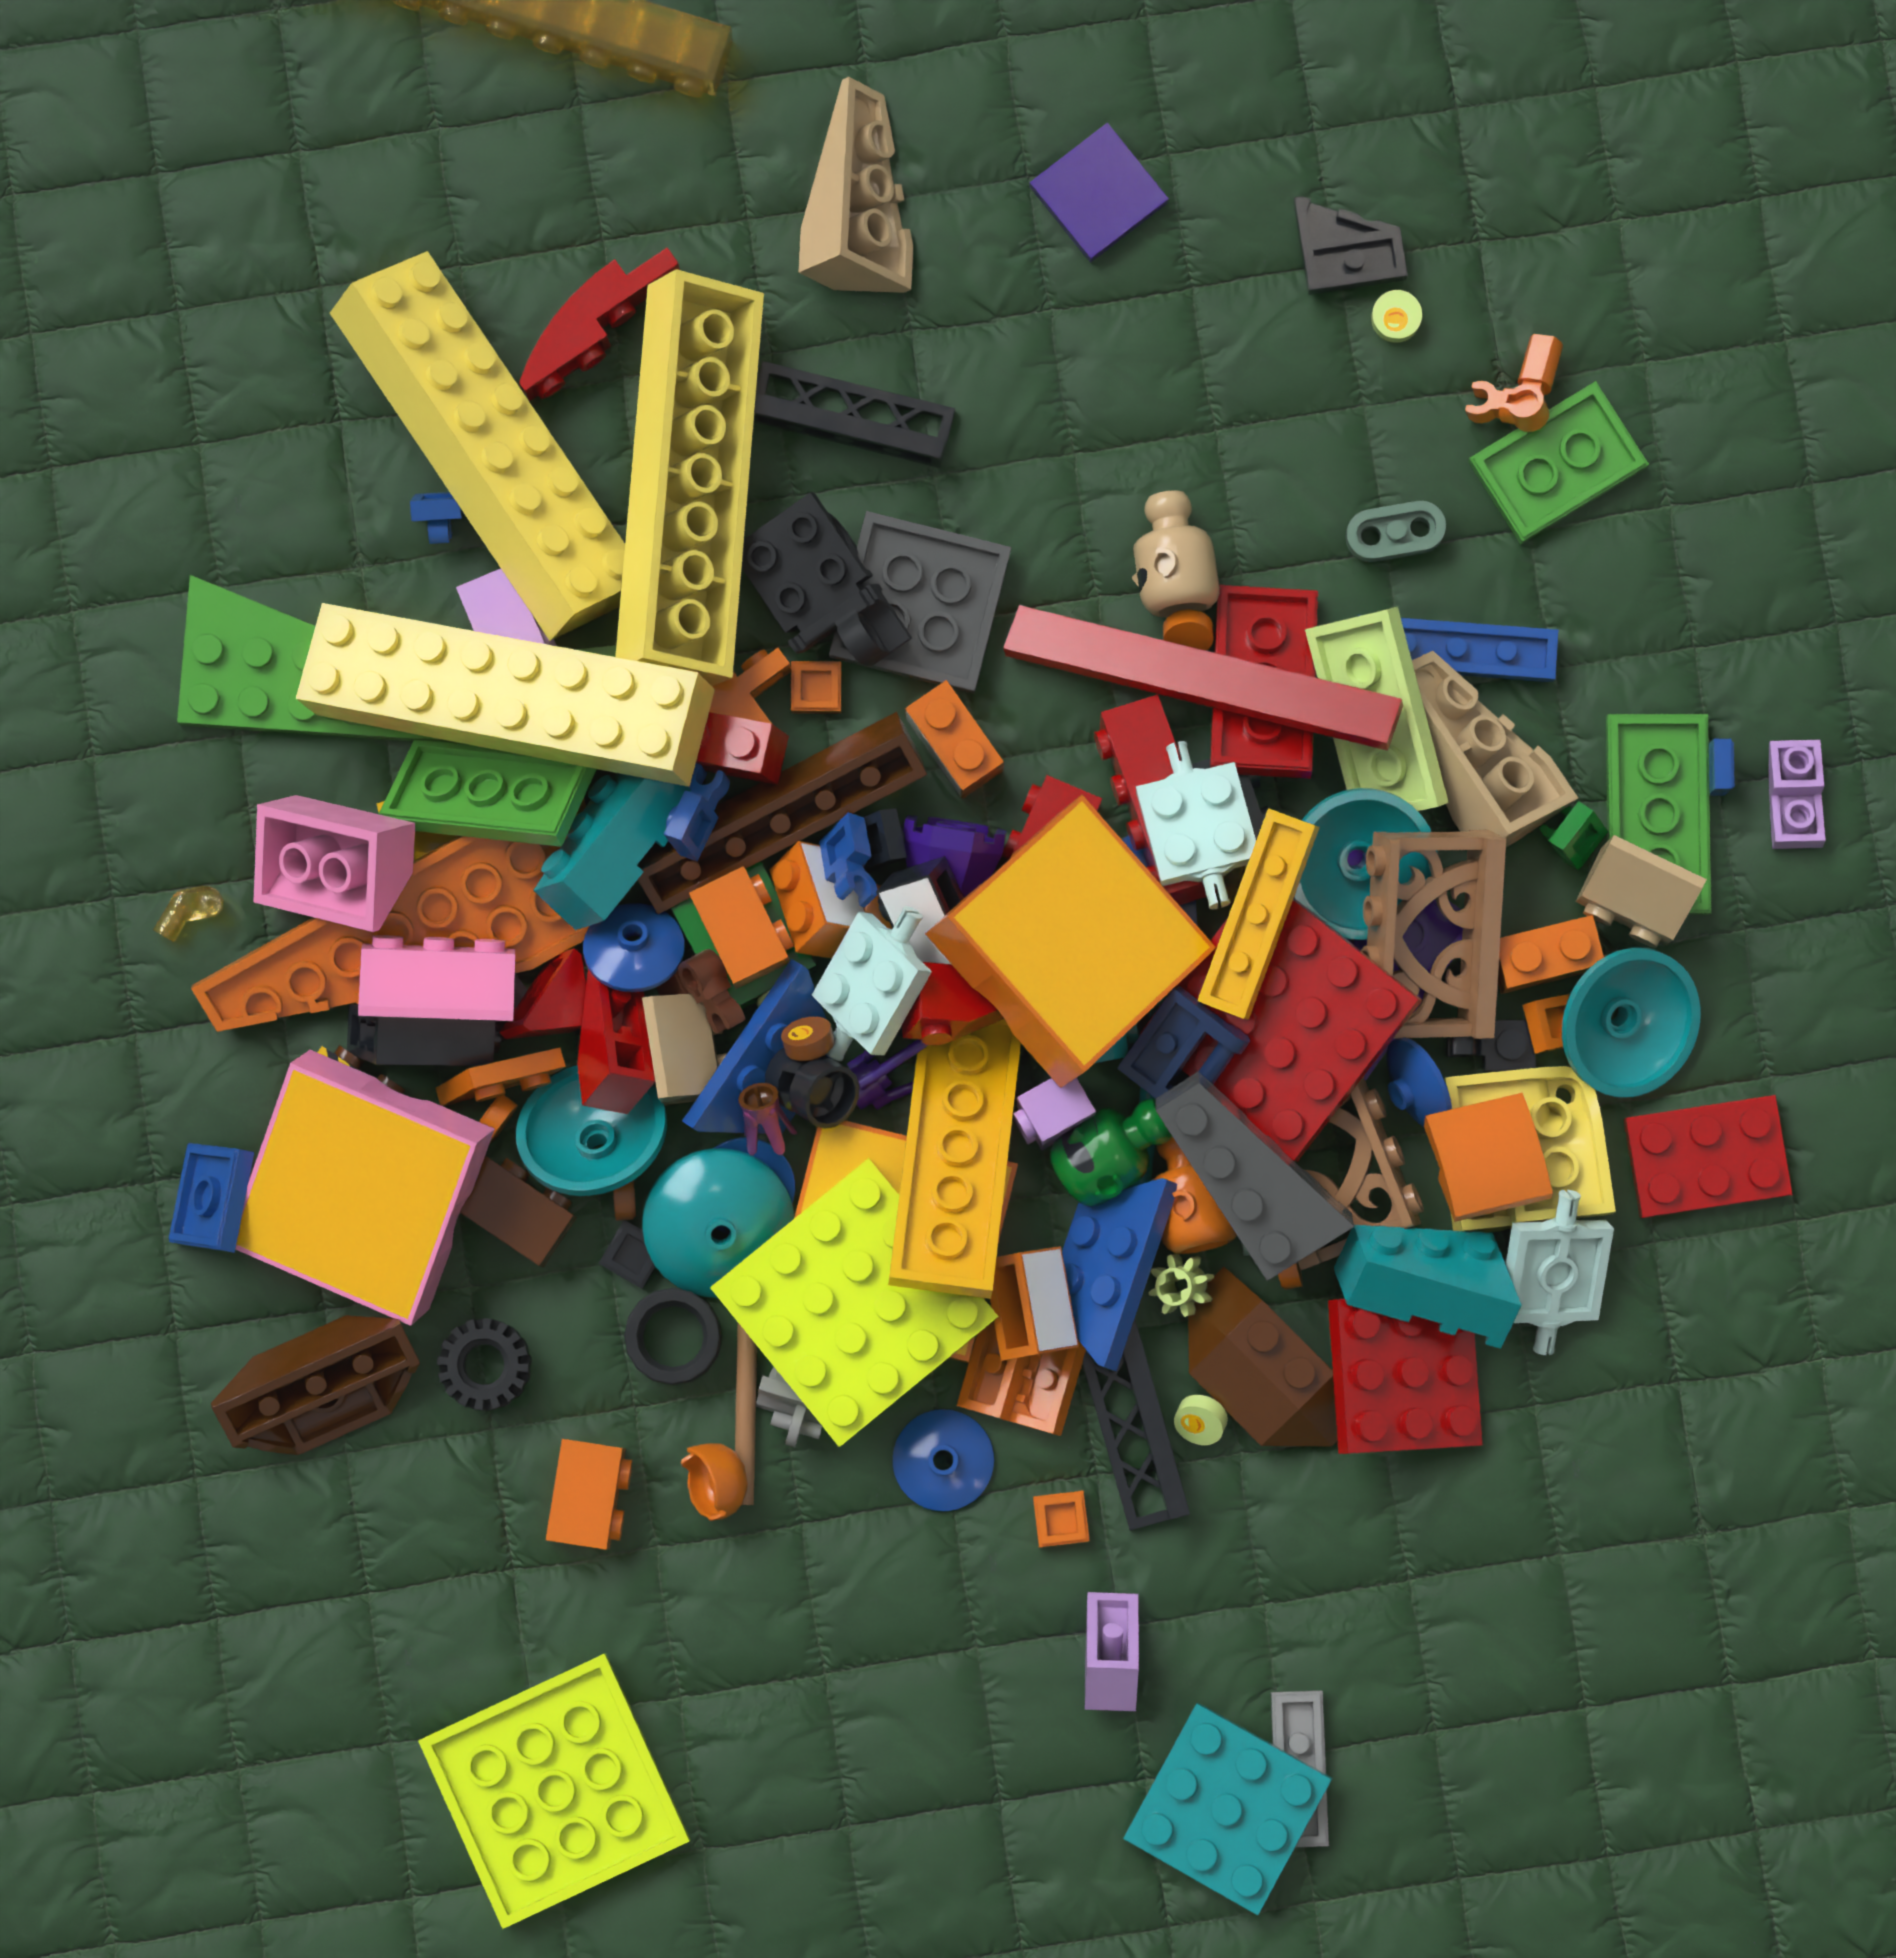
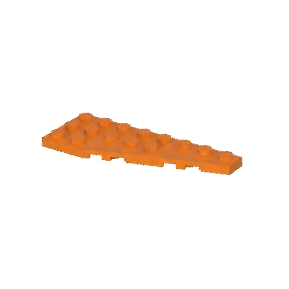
M457 836L413 861V873L380 930L371 932L313 917L193 984L191 989L214 1028L219 1032L275 1021L280 1017L306 1012L326 1011L331 1007L352 1003L358 1004L361 949L363 944H372L373 936L403 937V945L423 946L424 938L426 937L454 939V947H474L476 939L504 940L505 949H515V973L532 970L584 941L589 926L575 930L533 891L544 874L541 871L542 865L552 853L560 849L559 846Z

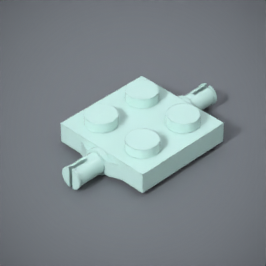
M1178 742L1181 761L1178 758L1175 743H1172L1166 747V751L1168 752L1173 774L1164 780L1136 786V795L1160 884L1166 886L1182 881H1203L1209 908L1218 909L1215 889L1218 893L1221 908L1231 903L1227 895L1223 876L1235 868L1248 865L1256 843L1235 762L1208 769H1193L1187 742Z
M904 906L893 929L887 928L872 913H857L812 993V996L832 1015L837 1026L833 1033L835 1044L827 1053V1056L842 1061L854 1038L871 1055H885L932 973L917 958L909 941L919 922L923 919V915L919 914L918 910Z
M1565 1190L1559 1191L1555 1218L1544 1222L1512 1223L1506 1267L1522 1305L1514 1323H1530L1537 1326L1533 1351L1541 1355H1546L1547 1353L1549 1355L1554 1354L1557 1330L1560 1326L1574 1321L1599 1320L1614 1228L1607 1220H1577L1576 1216L1581 1195L1573 1190H1567V1192Z

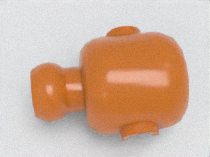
M1172 1137L1167 1143L1157 1145L1159 1155L1166 1160L1168 1171L1159 1174L1152 1181L1163 1178L1178 1184L1176 1191L1172 1193L1175 1199L1161 1238L1166 1248L1175 1254H1189L1214 1249L1232 1242L1237 1237V1234L1175 1139Z

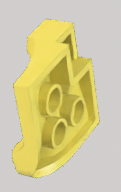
M1571 1067L1529 1068L1444 1078L1449 1091L1452 1109L1523 1093L1539 1138L1553 1192L1551 1199L1454 1222L1451 1214L1453 1231L1499 1232L1511 1229L1512 1223L1544 1222L1556 1217L1558 1194L1561 1190L1566 1192L1567 1190H1573L1581 1195L1576 1219L1611 1215L1616 1212L1604 1128L1595 1089L1585 1084ZM1558 1088H1565L1569 1091L1571 1095L1569 1104L1556 1097Z

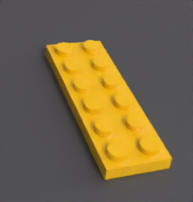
M1005 1019L946 1044L928 1045L917 1053L888 1282L890 1286L991 1299L1021 1046L1020 1041L1012 1034Z

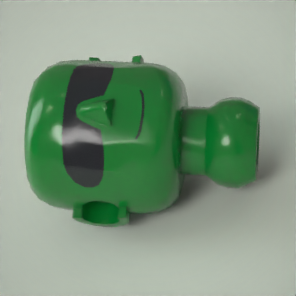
M1146 1099L1135 1107L1133 1114L1128 1118L1111 1108H1102L1096 1111L1093 1117L1056 1139L1050 1150V1159L1060 1182L1076 1201L1086 1206H1099L1138 1182L1149 1168L1150 1158L1147 1148L1152 1145H1163L1170 1141L1173 1136L1156 1112V1099Z

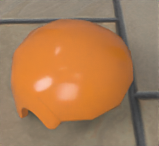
M705 1443L687 1447V1452L690 1454L681 1460V1465L689 1471L687 1484L692 1504L700 1515L708 1518L709 1521L720 1520L733 1515L741 1507L748 1490L745 1465L738 1454L726 1445L718 1443Z

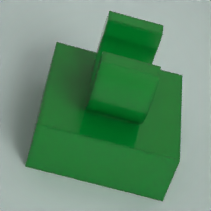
M1578 801L1573 809L1568 806L1559 812L1564 821L1557 830H1553L1544 824L1539 829L1563 862L1579 871L1608 833V830L1594 810Z

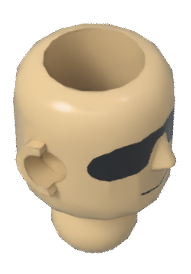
M1175 490L1164 491L1149 496L1145 503L1144 511L1147 520L1152 524L1153 531L1139 538L1133 548L1137 573L1132 576V580L1139 587L1142 604L1149 613L1158 617L1167 618L1174 612L1185 609L1204 612L1217 601L1220 589L1212 540L1203 529L1189 526L1188 518L1192 512V505L1184 492Z

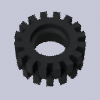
M472 1319L466 1321L464 1325L454 1328L448 1339H444L441 1345V1354L437 1358V1365H439L440 1370L438 1376L440 1382L444 1384L447 1394L458 1401L457 1403L475 1410H496L511 1404L512 1400L523 1393V1388L526 1382H529L531 1376L530 1365H532L531 1355H529L526 1341L522 1339L518 1334L519 1332L513 1327L493 1319ZM485 1344L492 1345L503 1356L504 1370L495 1382L487 1385L477 1384L469 1378L466 1372V1358L473 1348Z

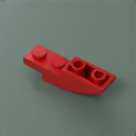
M668 247L627 275L614 259L572 294L554 315L528 358L519 381L522 392L528 401L537 396L540 399L550 397L565 385L563 378L578 368L582 372L595 367L606 357L605 350L611 347L603 328L608 324L615 328L628 321L636 313L634 307L647 299V288L650 283L676 269L680 270L679 263Z

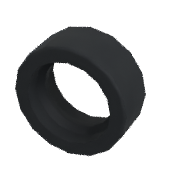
M669 1288L654 1291L637 1303L628 1316L624 1339L627 1354L638 1371L653 1381L678 1385L692 1382L708 1372L719 1355L722 1333L719 1319L709 1303L691 1291ZM673 1306L685 1308L693 1313L702 1325L704 1336L702 1347L696 1357L685 1365L676 1367L661 1365L652 1359L645 1349L643 1339L645 1325L651 1316L662 1308Z

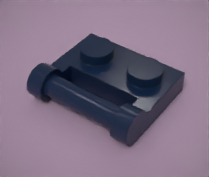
M1178 986L1172 989L1117 1069L1156 1099L1174 1087L1171 1084L1207 1034L1219 1043L1198 1072L1213 1085L1234 1055L1243 1053L1250 1043V1038L1242 1030L1228 1024L1203 1003L1198 1002L1185 989Z

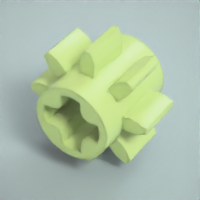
M1179 1254L1167 1256L1168 1269L1163 1267L1151 1269L1150 1272L1157 1279L1155 1288L1148 1293L1149 1296H1158L1164 1303L1162 1313H1171L1180 1305L1181 1313L1186 1317L1195 1314L1194 1301L1198 1303L1211 1302L1212 1298L1205 1290L1207 1282L1211 1281L1214 1275L1204 1274L1198 1267L1201 1261L1199 1256L1189 1258L1185 1265H1183ZM1186 1279L1188 1288L1177 1292L1175 1282Z

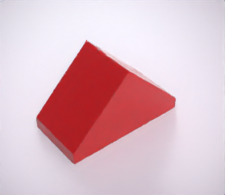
M575 948L547 961L515 1008L513 1021H507L499 1033L504 1038L513 1039L564 1034L581 1029L586 980L582 955Z

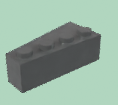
M1200 1072L1195 1073L1156 1098V1112L1267 1281L1354 1227L1352 1213L1320 1186V1183L1306 1170H1303L1286 1155L1275 1141L1258 1129L1237 1106Z

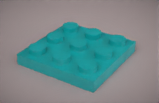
M1196 1703L1123 1839L1252 1913L1259 1915L1333 1778L1206 1706Z

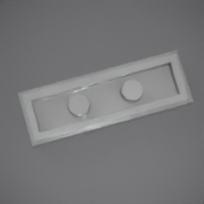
M1323 1691L1270 1692L1272 1744L1326 1774ZM1327 1790L1296 1847L1329 1846Z

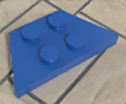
M793 959L790 960L682 1120L683 1123L697 1132L744 1133V1112L739 1104V1095L750 1085L765 1083V1073L771 1059L779 1050L784 1048L781 1039V1033L784 1028L790 1023L805 1017H822L826 1019L821 1004L812 996L815 988L806 967ZM780 1105L788 1120L791 1121L796 1113ZM779 1117L778 1122L781 1133H783L786 1126ZM758 1124V1133L766 1134L762 1124Z
M1160 1178L1124 1189L1118 1196L1099 1206L1091 1207L1078 1203L1062 1250L1077 1338L1099 1366L1116 1372L1175 1199L1172 1193L1176 1191L1178 1184Z

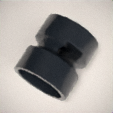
M782 1048L771 1059L765 1073V1083L772 1084L778 1090L779 1105L791 1112H795L799 1117L816 1127L827 1129L838 1126L854 1111L859 1099L860 1086L857 1076L849 1068L834 1059L828 1058L826 1055L810 1061H797L789 1058L785 1053V1049Z

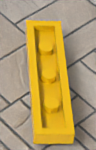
M1268 808L1197 1000L1198 1002L1249 1020L1320 827Z

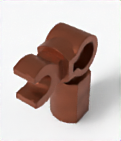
M705 949L680 963L676 973L665 983L656 987L660 996L692 994L697 1004L703 1003L706 1008L707 1020L716 1034L746 1020L740 1005L730 996L727 990L731 985L727 979L725 966L720 957L711 949Z

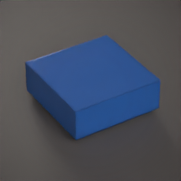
M1713 739L1709 743V796H1725L1735 787L1734 742H1732V739Z

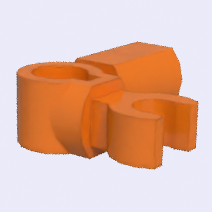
M1533 334L1530 336L1518 378L1519 386L1515 389L1504 388L1503 391L1496 390L1494 385L1489 382H1473L1472 390L1475 397L1488 400L1481 406L1466 405L1465 411L1469 420L1474 423L1483 424L1495 418H1500L1502 423L1515 424L1518 429L1525 432H1534L1541 429L1549 419V409L1544 396L1548 395L1552 389L1563 350L1561 341L1554 336Z

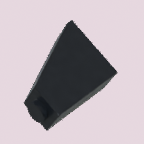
M352 1003L349 1004L347 1051L358 1058L374 1064L482 1066L493 1063L494 1054L498 1053L500 1048L501 1034L499 1033V1025L495 1023V1020L358 1016V1004Z

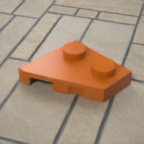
M555 1048L469 1068L436 1087L440 1106H447L475 1098L476 1102L502 1096L506 1094L505 1089L521 1085L522 1091L546 1086L551 1083L550 1075L566 1066L561 1048Z

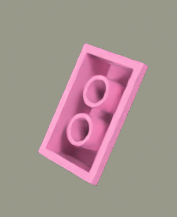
M298 795L257 804L253 902L371 932L378 931L413 873L415 823Z
M373 936L372 944H363L361 949L358 1016L513 1021L515 949H505V941L497 939H476L474 947H454V939L426 937L424 938V945L417 946L403 945V937Z

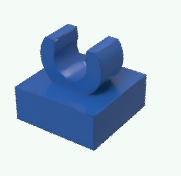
M451 493L414 494L410 500L411 521L428 520L429 544L449 543L450 539H452L451 519H461L464 515Z

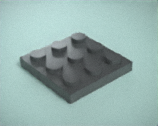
M866 511L857 544V556L864 567L871 571L873 576L862 584L864 587L869 584H879L883 589L881 591L912 639L869 667L860 664L843 643L838 630H836L829 658L940 685L947 680L953 689L975 694L1012 547Z

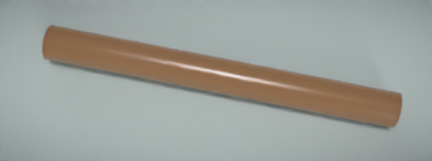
M738 1323L735 1452L745 1465L748 1490L742 1505H754L757 1345Z

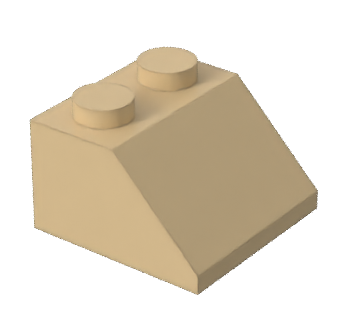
M1613 835L1600 849L1575 902L1585 906L1583 913L1586 916L1593 915L1595 921L1611 926L1613 920L1631 928L1630 937L1647 946L1656 948L1659 942L1667 946L1674 940L1707 879Z
M692 994L642 998L658 1099L663 1102L664 1106L696 1101L727 1055L726 1053L717 1055L714 1038L716 1033L707 1020L706 1008L702 1002L697 1004Z

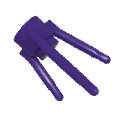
M917 1039L882 1064L877 1059L868 1063L875 1055H871L867 1050L848 1062L847 1065L857 1076L860 1086L859 1099L857 1101L859 1108L863 1110L870 1104H873L878 1110L893 1100L912 1094L913 1081L885 1091V1088L892 1085L887 1074L928 1045Z

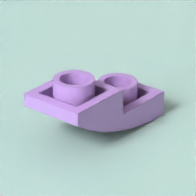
M1820 740L1770 741L1769 803L1772 849L1823 848L1826 839L1821 795L1824 789V775Z

